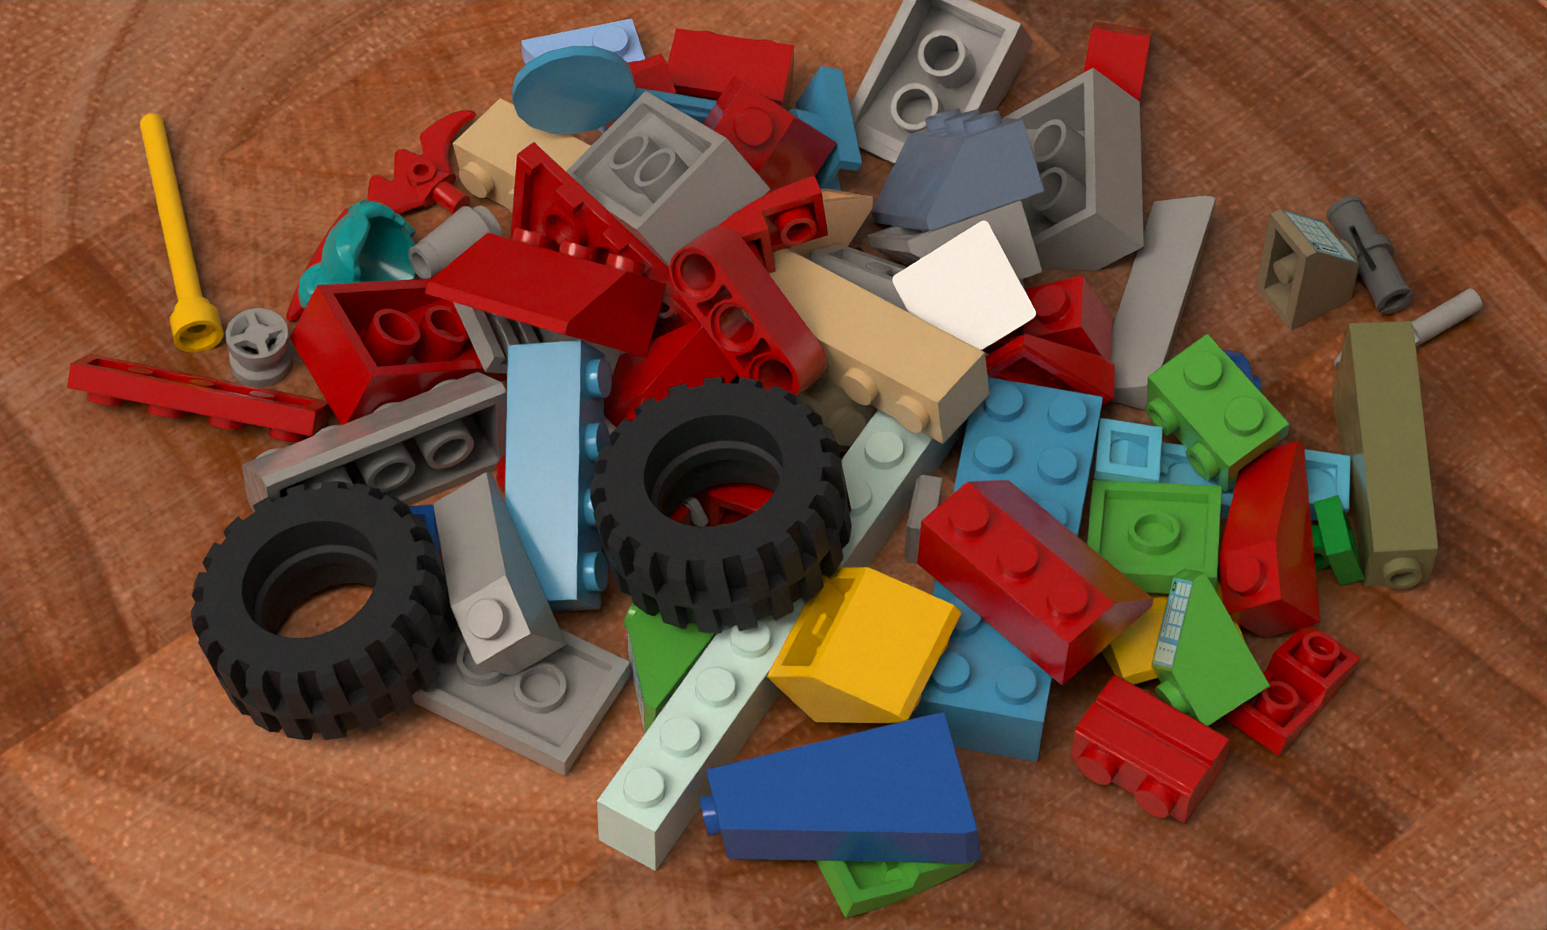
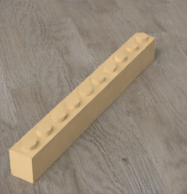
M501 98L453 142L460 169L459 178L466 189L479 198H490L508 208L511 213L513 209L516 158L520 151L535 142L559 166L567 171L591 145L570 134H551L530 127L517 116L514 105ZM787 248L773 252L776 271L769 273V275L811 330L825 352L826 367L824 374L820 378L842 388L855 402L861 405L870 404L894 417L908 431L913 433L922 432L944 444L990 394L985 352ZM742 309L745 317L753 323L750 315Z

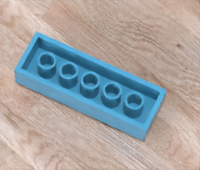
M988 377L990 394L968 418L953 493L970 481L1009 480L1079 537L1103 397ZM935 579L932 595L955 605L962 614L949 638L948 647L939 658L921 693L920 703L911 713L909 720L944 712L954 747L1038 762L1053 678Z

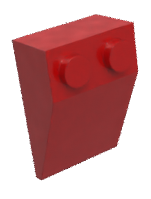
M432 278L317 285L290 336V340L341 425L369 415L384 404L402 402L430 391L437 384L445 380H458L479 372L502 382L507 379V374L484 371L454 303L425 294L428 281Z

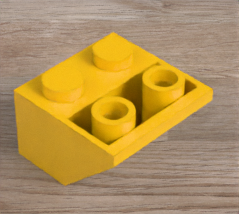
M870 567L838 568L831 577L822 575L824 587L807 603L805 602L767 678L815 722L899 723L907 721L920 703L921 693L939 658L947 649L949 638L962 612L949 602Z

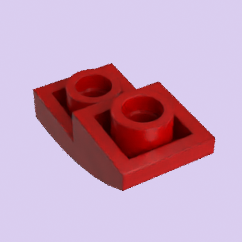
M815 176L799 180L764 195L738 210L718 225L737 232L768 273L776 271L773 252L828 236L823 196ZM708 260L709 267L713 271H715L711 262Z
M1313 625L1300 628L1273 653L1267 670L1263 673L1270 686L1227 713L1225 720L1279 756L1333 698L1355 670L1361 657Z

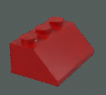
M520 228L515 229L513 239L487 232L428 281L425 294L644 358L647 355L667 286L666 283L642 276L645 268L644 263L608 253L605 265L595 263L598 254L597 250L563 240L561 241L559 251L549 250L552 238Z
M1009 480L966 482L921 520L917 564L1062 686L1153 605L1154 599Z

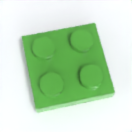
M1093 480L1087 545L1145 592L1169 594L1173 575L1184 568L1206 573L1216 591L1222 486Z

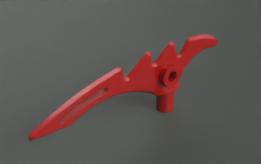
M461 110L453 112L437 120L422 131L420 141L423 154L418 155L406 149L397 150L394 155V179L388 181L381 175H373L369 180L367 200L380 202L398 214L422 205L425 208L430 207L435 203L451 214H454L463 206H469L470 197L454 186L456 174L453 173L450 167L448 151L454 135L463 125L475 118V111ZM349 208L342 211L328 230L305 271L315 263L321 262L324 243L331 229L348 213ZM299 284L286 314L288 321L296 320L304 311L298 296Z

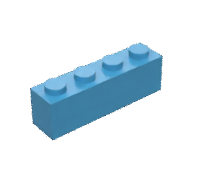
M581 340L508 345L505 504L552 612L601 609V591L606 589L609 577L608 563L605 554L602 552V543L593 516L594 510L590 499V482L596 475L594 465L600 450L605 445L611 446L609 430L604 423V398L610 394L612 379L605 354Z

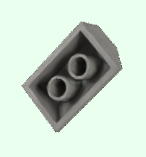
M1092 68L1004 117L1023 119L1044 192L1021 199L1041 269L1097 271L1144 247L1140 102Z

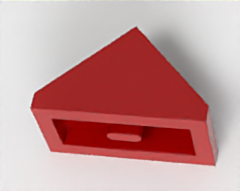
M1095 21L1090 31L1084 72L1092 68L1096 69L1140 102L1153 30Z

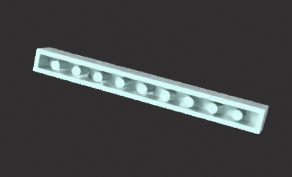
M879 409L876 411L841 460L851 505V512L849 514L852 529L850 541L842 549L844 558L838 568L869 567L911 508L916 479H920L921 474L934 475L966 429L968 418L942 444L922 432H910L902 427L894 417ZM802 598L793 603L794 611L777 621H775L772 615L757 621L758 628L739 631L737 625L722 626V632L717 633L597 800L599 841L654 871L658 869L700 809L699 797L707 796L711 793L706 769L733 762L782 692L767 678V675L805 604Z

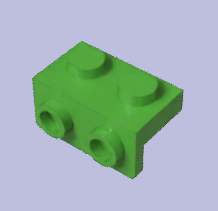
M1208 334L1151 373L1147 378V404L1145 409L1152 423L1157 427H1162V434L1166 436L1173 433L1186 448V457L1196 473L1206 481L1213 478L1219 486H1222L1225 492L1235 487L1238 471L1288 435L1289 423Z

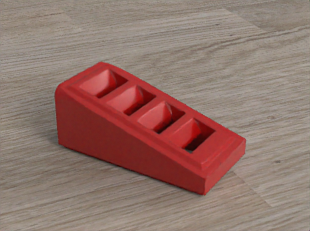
M1024 333L985 356L987 375L992 378L1103 397L1102 405L1114 399L1115 365L1099 355Z

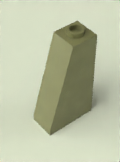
M1412 321L1349 323L1333 388L1332 401L1342 455L1351 456L1349 499L1359 556L1365 577L1364 585H1386L1393 589H1405L1416 584H1428L1438 552V541Z

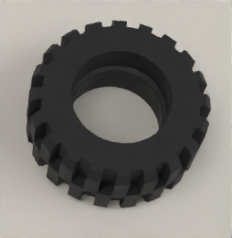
M723 377L704 378V385L687 388L686 383L669 388V396L657 402L651 397L635 409L636 418L631 422L624 418L609 436L612 446L605 445L600 450L594 465L596 475L590 482V499L594 510L593 516L607 563L610 565L613 579L620 590L630 595L633 604L647 615L656 616L660 611L663 623L681 629H686L689 623L698 625L699 632L721 633L722 626L737 625L739 631L758 628V620L772 615L775 621L792 613L794 611L793 603L800 598L807 603L824 587L822 575L831 577L844 558L842 549L849 543L852 529L849 514L851 512V505L838 444L832 430L823 425L822 416L808 403L801 401L797 404L796 395L773 385L770 391L763 388L761 381L741 377L738 384L725 383V378ZM743 482L760 485L774 491L770 499L757 511L730 524L715 527H696L670 519L673 512L686 499L714 485Z
M322 481L321 488L309 490L305 484L286 489L287 496L273 502L268 496L253 505L255 512L246 519L242 520L238 516L225 528L223 533L226 539L221 545L213 543L202 562L207 572L198 573L192 591L195 603L191 610L193 629L199 638L198 644L231 703L242 715L251 716L255 725L269 732L279 733L281 728H283L288 738L311 740L313 733H321L324 740L347 738V730L361 727L363 732H367L382 726L379 719L393 711L398 716L415 703L412 696L419 689L426 692L439 676L440 672L436 663L437 661L445 663L449 658L455 643L451 632H454L458 625L450 604L444 564L421 518L412 515L409 506L397 497L387 494L383 497L378 488L356 483L353 490H349L345 482ZM346 583L374 586L365 605L351 619L339 627L320 635L304 638H289L277 635L282 622L292 609L313 593L330 586Z

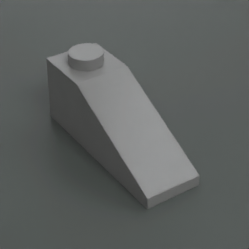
M485 472L433 503L451 608L475 665L513 676L565 646V640L493 474Z

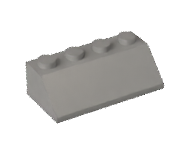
M475 372L458 380H445L437 384L430 391L402 402L384 404L373 413L341 426L333 425L326 427L313 437L283 449L267 450L256 457L255 460L242 464L247 500L253 512H255L253 509L254 504L268 496L272 502L288 495L286 490L288 488L305 484L309 490L321 488L322 481L345 482L349 490H353L356 483L380 489L383 497L386 494L392 495L407 505H411L471 481L485 472L491 473L496 470L495 466L499 459L506 454L507 391L502 382Z

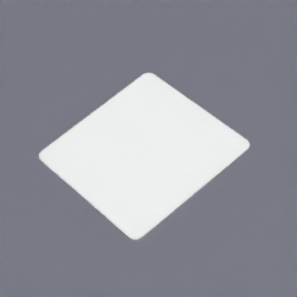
M986 221L977 223L897 273L892 279L909 313L979 350H983L1033 319L1036 315L1030 299L989 223Z

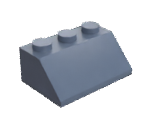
M959 108L927 117L925 119L926 129L908 135L871 213L874 223L932 231L1044 192L1023 119L1001 118L999 111L980 114V111L977 109L961 113Z

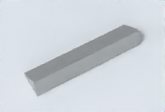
M1197 196L1154 201L1143 234L1144 247L1138 249L1112 328L1111 362L1115 365V389L1112 402L1146 410L1147 378L1151 373L1168 362L1211 227L1216 197Z

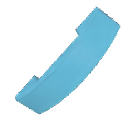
M1099 418L1094 464L1095 479L1219 486L1213 478L1206 481L1196 473L1186 457V448L1183 445L1162 442V427ZM1305 449L1311 521L1318 520L1314 502L1339 495L1346 513L1348 512L1351 456ZM1235 487L1228 492L1222 489L1220 518L1228 519Z

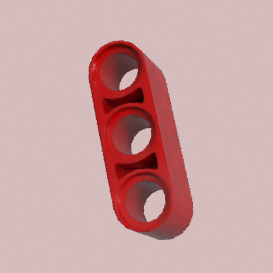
M714 226L701 233L673 255L669 265V275L675 290L741 378L761 381L763 388L770 391L773 385L795 394L797 398L824 374L826 357L821 344L737 232L727 227ZM704 257H706L711 262L715 271H713L707 265ZM742 309L750 315L753 323L745 317ZM781 362L789 368L792 375L784 370Z

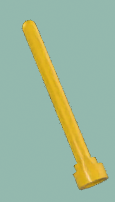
M148 113L142 117L140 129L178 299L174 312L170 316L173 340L176 347L185 352L197 353L207 351L218 345L223 338L224 333L218 309L202 296L164 121L158 114Z

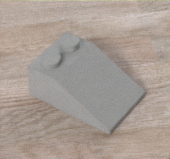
M903 0L850 104L859 149L894 165L908 135L927 128L925 122L927 117L957 108L960 109L961 113L977 109L980 111V114L995 111L1010 89L1033 43L1023 25L971 0Z
M647 91L566 171L668 268L671 258L679 249L704 231L718 226L738 210L763 197L770 190L767 184L727 138Z

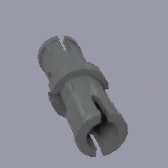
M1348 196L1336 201L1328 209L1326 217L1329 223L1331 222L1339 238L1348 242L1353 248L1359 263L1357 275L1361 276L1375 302V307L1381 314H1392L1403 309L1411 302L1414 293L1406 284L1392 258L1395 250L1389 238L1378 233L1365 210L1362 199L1360 200L1358 196Z

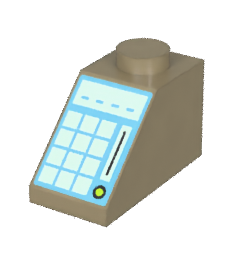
M1279 209L1270 213L1256 289L1292 331L1351 301L1359 263L1350 244L1343 239H1338L1324 221Z

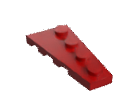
M533 142L517 154L510 239H513L515 229L520 228L552 238L549 248L552 251L558 252L563 240L597 250L598 254L595 263L605 265L608 253L644 263L645 268L642 276L667 284L651 340L697 320L675 290L670 280L669 268L546 152Z

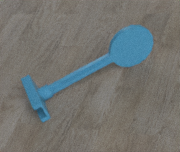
M568 46L548 51L529 61L518 72L511 89L512 102L517 116L530 127L551 134H577L598 129L618 119L645 91L700 123L704 122L717 102L636 88L630 65L617 53L597 46ZM820 66L795 103L796 109H791L789 112L836 142V145L815 175L820 189L827 188L841 191L837 175L839 170L857 171L862 165L842 69Z

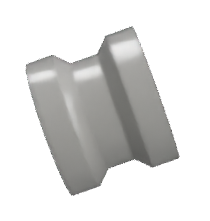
M264 308L247 309L237 314L229 322L225 332L227 348L230 352L229 359L232 373L243 384L257 387H270L281 382L289 374L292 366L286 322L276 312ZM253 349H257L258 354H253Z

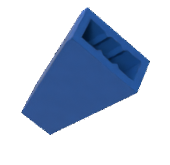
M944 712L706 769L712 794L699 797L708 837L722 834L727 859L970 863L981 860L978 830Z

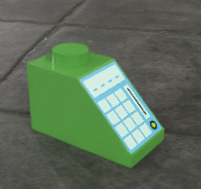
M1184 568L1173 575L1151 665L1161 682L1160 685L1155 687V690L1160 700L1209 726L1270 685L1206 573Z
M632 603L624 620V628L627 629V658L630 661L631 676L645 734L717 633L699 632L698 625L689 623L686 629L663 623L660 611L656 616L647 615Z

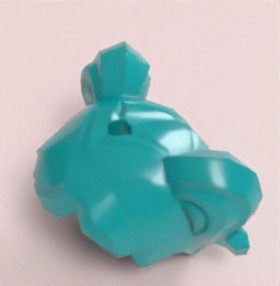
M364 199L349 206L348 213L331 229L324 243L321 262L309 267L300 278L298 296L301 307L305 309L317 285L413 279L416 272L410 263L408 252L415 245L412 237L416 231L400 214L395 213L391 208L380 202Z

